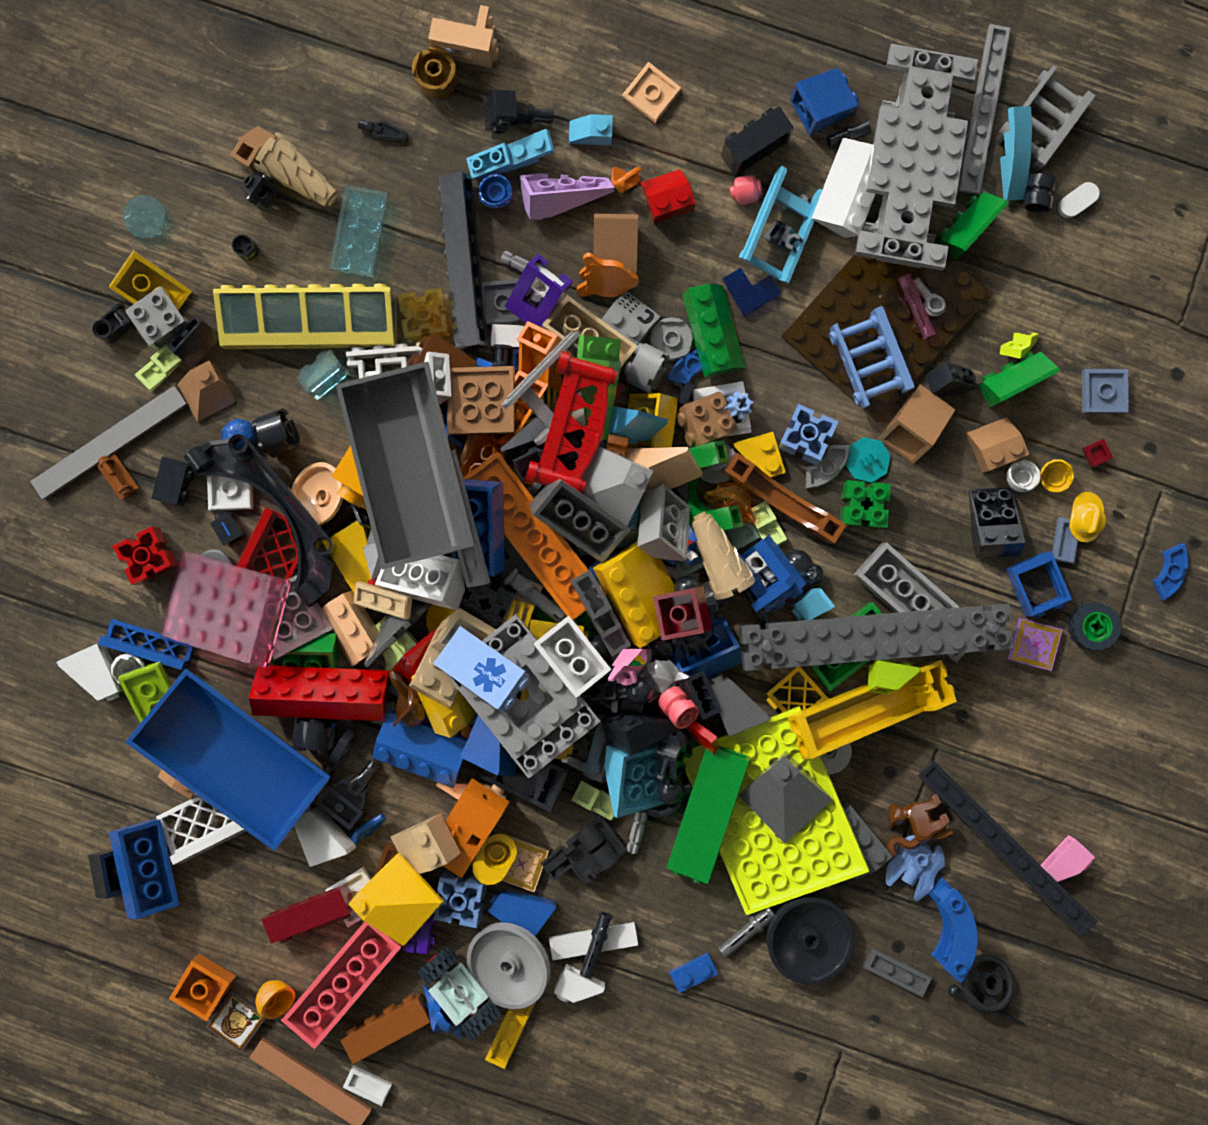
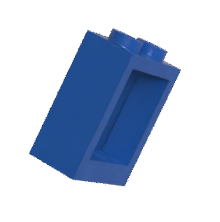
M1052 551L1040 553L1005 568L1025 616H1033L1034 619L1046 615V610L1063 608L1066 606L1065 602L1072 600ZM1044 564L1057 597L1031 607L1018 574Z

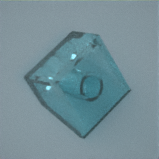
M329 349L327 352H321L313 364L304 366L296 378L305 391L318 400L350 374V372Z

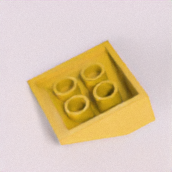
M459 690L449 708L417 691L436 734L451 738L466 727L476 713Z
M398 853L350 901L349 906L363 921L404 946L444 900L411 864Z

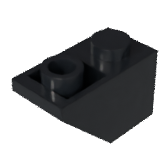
M944 362L925 375L932 394L942 397L978 388L975 382L976 376L971 369L949 362Z

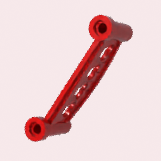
M562 351L556 373L565 376L540 463L530 461L525 483L534 485L535 482L547 486L562 479L583 494L586 481H583L582 477L597 452L606 424L608 386L615 384L618 372L614 371L613 368L570 356L571 353ZM595 386L598 390L597 394L594 395L595 402L591 405L587 404L575 390ZM585 407L589 408L591 415L587 417L588 425L585 427L580 426L569 412ZM579 429L583 430L585 437L581 439L582 446L578 449L574 448L563 434ZM575 451L579 455L578 460L575 461L576 468L568 470L557 456Z

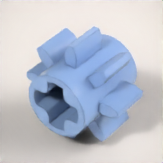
M739 391L734 393V397L729 396L726 399L729 404L725 407V410H729L731 413L730 417L738 415L740 420L744 418V413L748 415L752 412L749 407L753 401H750L747 397L748 393L740 395Z

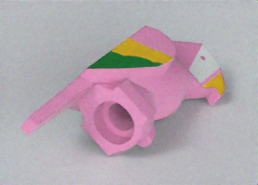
M623 649L612 664L614 669L608 680L614 681L616 679L617 683L622 685L636 683V675L640 673L643 667L645 668L646 663H651V649Z

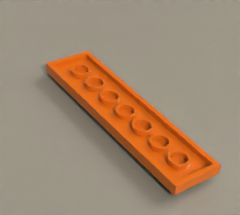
M499 452L495 453L463 479L503 482L505 536L564 613L574 620L585 611V608L570 580L586 572L588 569L561 534L532 515L529 504L534 498Z

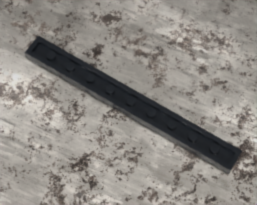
M934 760L917 775L1080 937H1083L1098 922Z

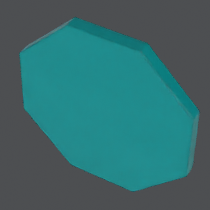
M863 437L849 446V454L845 466L854 479L872 483L887 473L891 455L882 441Z

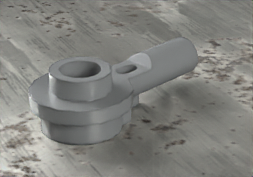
M919 277L912 282L925 300V312L932 317L940 316L946 309L945 300L937 294H931Z

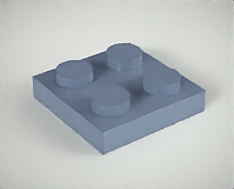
M1128 369L1082 370V413H1128Z

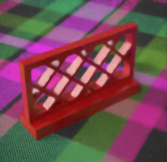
M265 507L227 586L253 597L258 594L255 591L260 590V592H263L264 588L277 585L291 578L298 564V553L292 529L285 515ZM276 517L285 521L288 530L275 533L273 523ZM271 529L273 535L267 536ZM289 532L293 544L281 548L277 535ZM274 537L278 549L266 553L263 543L265 539ZM294 546L297 555L294 560L286 562L282 550ZM260 549H262L263 554L258 555L259 552H260ZM279 551L283 563L271 567L267 555ZM264 556L268 569L256 572L254 562L257 558ZM293 563L289 570L287 564ZM285 566L286 578L276 581L272 569ZM252 568L253 574L248 575ZM270 571L274 583L262 586L258 574ZM255 576L259 588L249 590L243 587L246 578Z

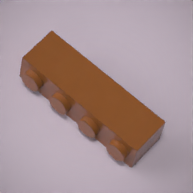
M412 993L406 996L401 1004L397 1006L391 1004L383 1010L384 1013L378 1016L373 1014L367 1017L362 1025L357 1027L355 1024L344 1031L345 1034L341 1039V1043L352 1064L430 1023L429 1011L422 993L417 995Z

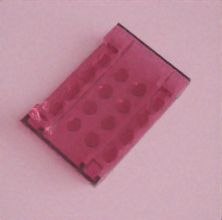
M182 550L160 635L248 664L269 667L291 581Z

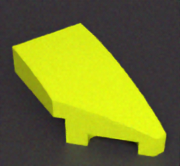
M1014 333L1013 341L1001 345L1000 354L1022 358L1035 345L1039 333H1032L1031 335Z

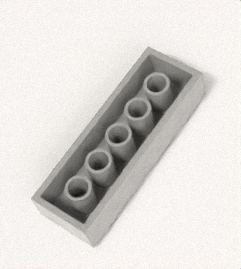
M887 542L881 543L853 575L893 612L959 607ZM965 653L943 654V656L950 662L957 663Z

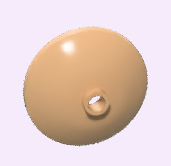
M323 462L311 464L301 471L291 489L320 526L335 516L343 501V498L337 495L342 483L331 477L336 468Z

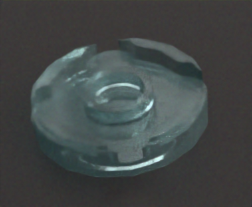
M139 195L132 198L125 205L123 211V222L126 229L135 237L141 239L159 236L165 229L168 219L164 205L156 198L148 195Z

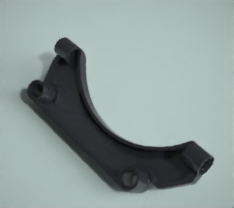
M235 434L230 439L207 441L201 447L196 446L185 454V460L199 476L226 477L240 480L256 487L272 499L285 515L296 541L298 572L294 591L308 608L320 601L331 590L334 563L329 558L336 552V543L264 459L252 441L241 434ZM240 441H244V448L238 451L237 444ZM323 541L329 542V549L326 552H321L320 544Z

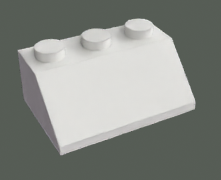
M570 616L564 618L533 644L575 698L611 670Z

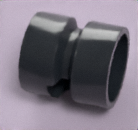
M1048 174L1029 175L1026 186L1028 193L1025 194L1023 208L1037 213L1051 211L1053 196L1051 194L1055 191L1057 179Z

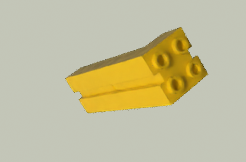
M942 660L913 664L912 666L920 668V672L900 689L889 695L868 691L867 683L787 716L792 732L796 734L798 739L796 743L802 759H813L923 711H936L957 702L953 686L947 684L945 677H948L947 668Z

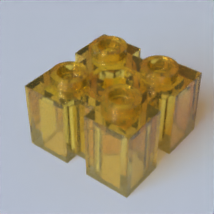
M441 288L424 290L425 296L419 297L416 292L398 294L400 312L404 317L407 316V319L402 320L404 338L408 342L422 340L424 334L434 333L439 337L450 336L448 318L445 313L442 314L441 312L447 310L444 292ZM426 311L428 313L427 318L422 319V317L420 316H423V312Z

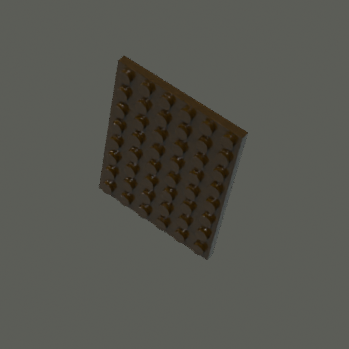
M901 218L904 223L910 224L907 218ZM948 253L943 271L876 260V258L854 254L781 337L855 402L853 397L855 391L837 346L832 344L829 337L830 328L838 323L841 331L869 320L870 313L875 308L883 306L911 379L914 382L992 295V292ZM918 277L931 294H937L945 300L946 309L940 316L932 317L925 312V300L912 284ZM870 328L844 338V341L849 351L877 340L879 335L876 329ZM878 348L855 357L852 361L856 371L885 360L887 355L884 349ZM887 368L861 378L860 381L864 391L892 381L895 375L892 369ZM895 388L868 399L870 405L863 410L878 422L903 393H901L900 389Z

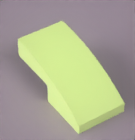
M167 344L150 357L151 361L135 374L136 378L150 392L156 389L182 362L180 358L172 353Z
M762 502L747 511L761 540L770 534L778 546L787 542L785 534L766 502Z
M581 781L572 801L590 811L593 810L609 820H613L614 814L610 794Z

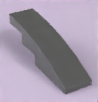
M589 569L570 580L609 654L613 657L623 649L631 646L591 570Z

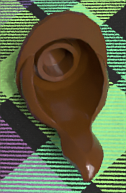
M391 669L389 671L390 680L399 692L395 709L397 720L392 726L395 727L397 724L404 727L418 726L427 716L416 690L408 686V683L405 682L401 674Z

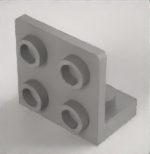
M158 287L126 309L127 315L147 344L157 351L168 344L189 321L180 314L162 287Z

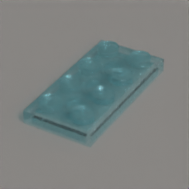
M345 185L329 267L331 271L373 279L389 198L388 192Z

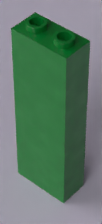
M718 745L719 749L714 754L705 749L667 865V869L671 870L673 874L688 876L692 881L699 884H708L751 759L748 755Z

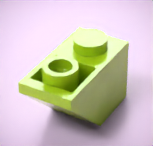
M889 659L877 660L869 665L868 691L889 695L900 689L918 674L920 668L914 667L908 662L896 664L891 663Z

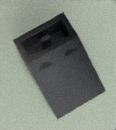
M1011 487L969 490L971 534L976 558L1019 556L1025 545V539L1013 489Z

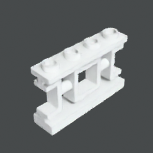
M420 342L416 343V346L408 347L407 344L394 345L395 348L387 349L386 346H374L373 350H365L362 347L352 348L351 352H346V357L348 358L347 366L349 368L358 367L359 379L382 373V365L402 364V368L408 367L407 358L398 356L417 355L421 350L419 347ZM384 357L375 359L376 371L365 372L364 361H355L356 359Z

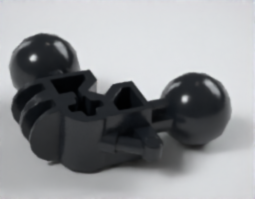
M682 576L675 583L674 591L699 587L701 584L692 576ZM715 603L708 605L712 630L705 633V635L701 633L663 641L660 636L649 643L652 655L658 659H668L673 656L676 648L684 646L689 658L692 657V651H696L699 655L702 654L703 647L711 651L709 639L714 635L715 631L713 617L717 605Z
M596 635L588 639L605 661L610 654L600 636ZM608 672L581 694L585 695L588 700L607 707L612 713L618 714L620 711L619 703H621L622 698H628L635 705H644L653 698L654 688L650 680L644 677H637V682L631 685H621L616 680L609 681L610 672Z
M697 721L707 729V726L702 721ZM687 727L679 729L663 738L657 749V773H659L657 780L660 781L657 793L659 798L666 804L678 803L683 798L685 788L682 781L678 779L686 771V764L683 761L685 757L690 758L692 756L693 747L701 745L693 739L692 733Z

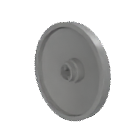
M501 922L491 924L482 929L469 945L467 952L468 972L487 994L489 1001L492 1000L494 1004L500 1007L521 1009L535 1003L545 992L550 980L549 959L542 944L528 930L512 923Z

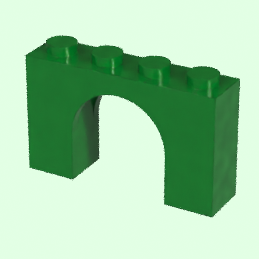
M714 441L689 448L702 472L707 468L729 462L725 441ZM698 478L687 482L689 487L688 505L690 506L689 526L693 531L692 523L695 521L693 517L702 512L711 514L719 527L724 531L743 527L739 505L716 510L709 509L700 502L697 496L696 484Z

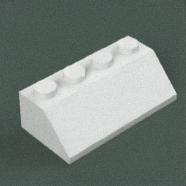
M843 138L812 216L814 221L844 238L858 236L875 196V193L866 192L873 145Z
M442 555L381 569L375 585L381 588L412 596L414 600L453 610L458 609L465 592L460 560Z

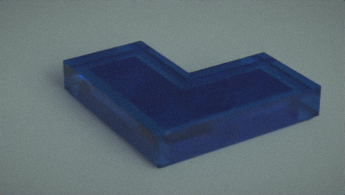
M742 268L722 278L724 285L743 317L781 295L771 275L754 285L750 284Z

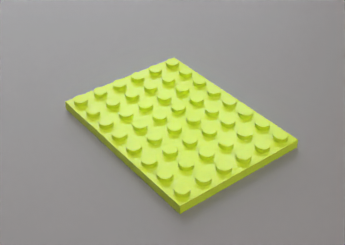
M800 706L772 716L769 721L732 736L726 734L717 738L718 745L751 757L739 794L781 754L787 751L833 799L790 840L784 843L738 795L719 852L746 915L869 872V867L821 755L813 759H802L796 743L798 739L796 734L792 732L787 716L802 711ZM702 745L693 747L692 756L690 758L685 757L683 761L686 764V774L692 788L706 749Z

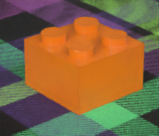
M199 953L190 962L169 999L207 1022L217 1010L236 975Z

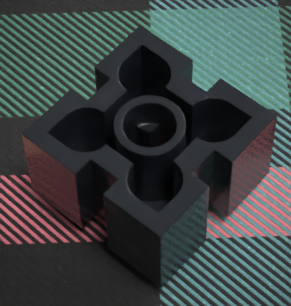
M489 576L490 583L468 587V591L465 590L458 608L497 629L503 619L504 610H508L516 596V590L509 585L503 584L502 580L499 585L492 582L493 577ZM488 598L489 603H484L482 600Z

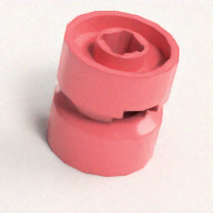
M675 686L669 688L660 696L658 706L677 728L683 729L697 719L699 708L692 700H688L687 694L680 687Z

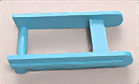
M781 166L772 179L739 258L788 284L813 226L814 220L812 216L822 189L816 191L809 204L781 187L787 172V168ZM775 200L804 217L798 235L803 239V243L799 241L794 242L793 246L797 251L796 253L790 251L782 271L752 255Z

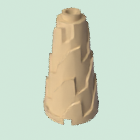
M277 132L275 133V136L278 138L277 140L270 137L255 158L260 164L254 163L253 167L258 172L297 191L307 199H312L323 207L328 205L332 207L338 199L337 191L325 180L326 178L308 163L306 158L296 150L284 135Z
M702 512L694 516L695 521L692 525L697 538L696 543L703 557V565L709 577V584L715 599L720 600L734 595L733 592L738 590L740 593L754 584L756 580L750 568L742 560L735 546L731 545L724 530L719 527L712 515Z

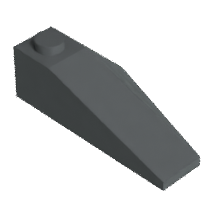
M412 599L409 619H402L387 614L364 665L369 667L418 622L433 604Z

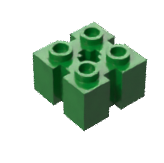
M847 480L843 482L841 499L847 500L846 506L840 510V521L846 524V526H860L861 522H865V527L887 528L889 510H883L884 503L890 501L891 484L871 483L868 487H864L865 482ZM865 500L869 504L866 510H864V506H861V502Z

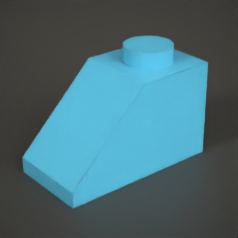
M591 114L570 121L569 144L612 145L613 115Z

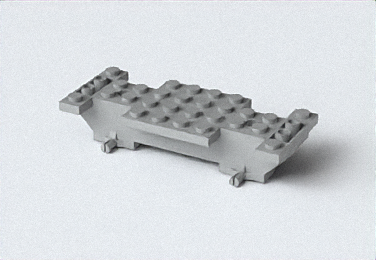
M896 44L890 45L886 68L905 73L896 102L883 100L879 109L866 192L883 195L876 223L864 222L862 230L858 234L855 255L876 258L878 261L910 267L944 270L948 246L934 244L936 234L928 233L932 204L952 208L955 205L968 121L955 119V113L947 112L952 80L970 84L974 82L978 59ZM901 218H907L910 224L904 223Z

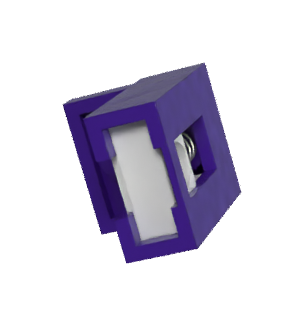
M538 254L527 263L504 307L525 323L529 321L542 327V324L563 301L573 281L563 273L557 278L546 269L549 262Z

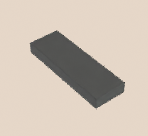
M872 947L863 966L864 969L922 998L932 981L930 975Z

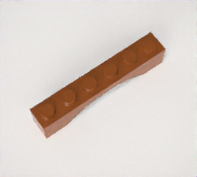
M738 453L732 455L721 472L828 544L835 543L846 527V524L831 514L810 504L780 485L754 463Z

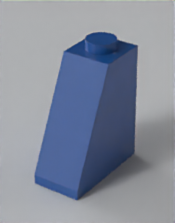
M502 889L499 894L495 892L488 901V904H490L488 912L501 922L518 925L536 936L556 909L557 902L551 899Z

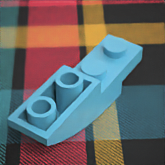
M544 129L508 145L502 143L466 159L472 179H480L533 164L539 161L538 158L555 151L550 132Z

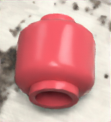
M755 175L737 177L734 180V186L730 187L732 200L736 199L737 203L742 206L757 203L760 196H763L760 178L757 179Z

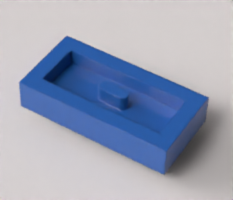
M705 953L669 971L679 993L718 975L709 953Z

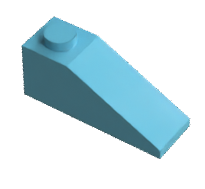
M821 588L808 590L791 603V606L794 608L791 612L798 620H811L835 606Z

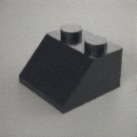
M107 849L88 855L96 898L108 899L121 895L122 891L113 850Z

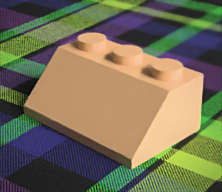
M353 591L341 594L322 608L333 628L331 633L337 634L338 645L351 667L368 657L379 633L366 609L353 604Z

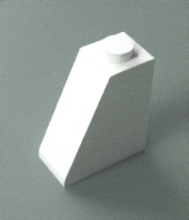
M95 644L57 661L58 666L97 701L104 699L107 702L120 697L118 693L124 691L121 684L119 685L111 675L113 661L105 646Z
M309 805L294 825L310 867L346 855L356 849L354 842L319 806L311 809Z

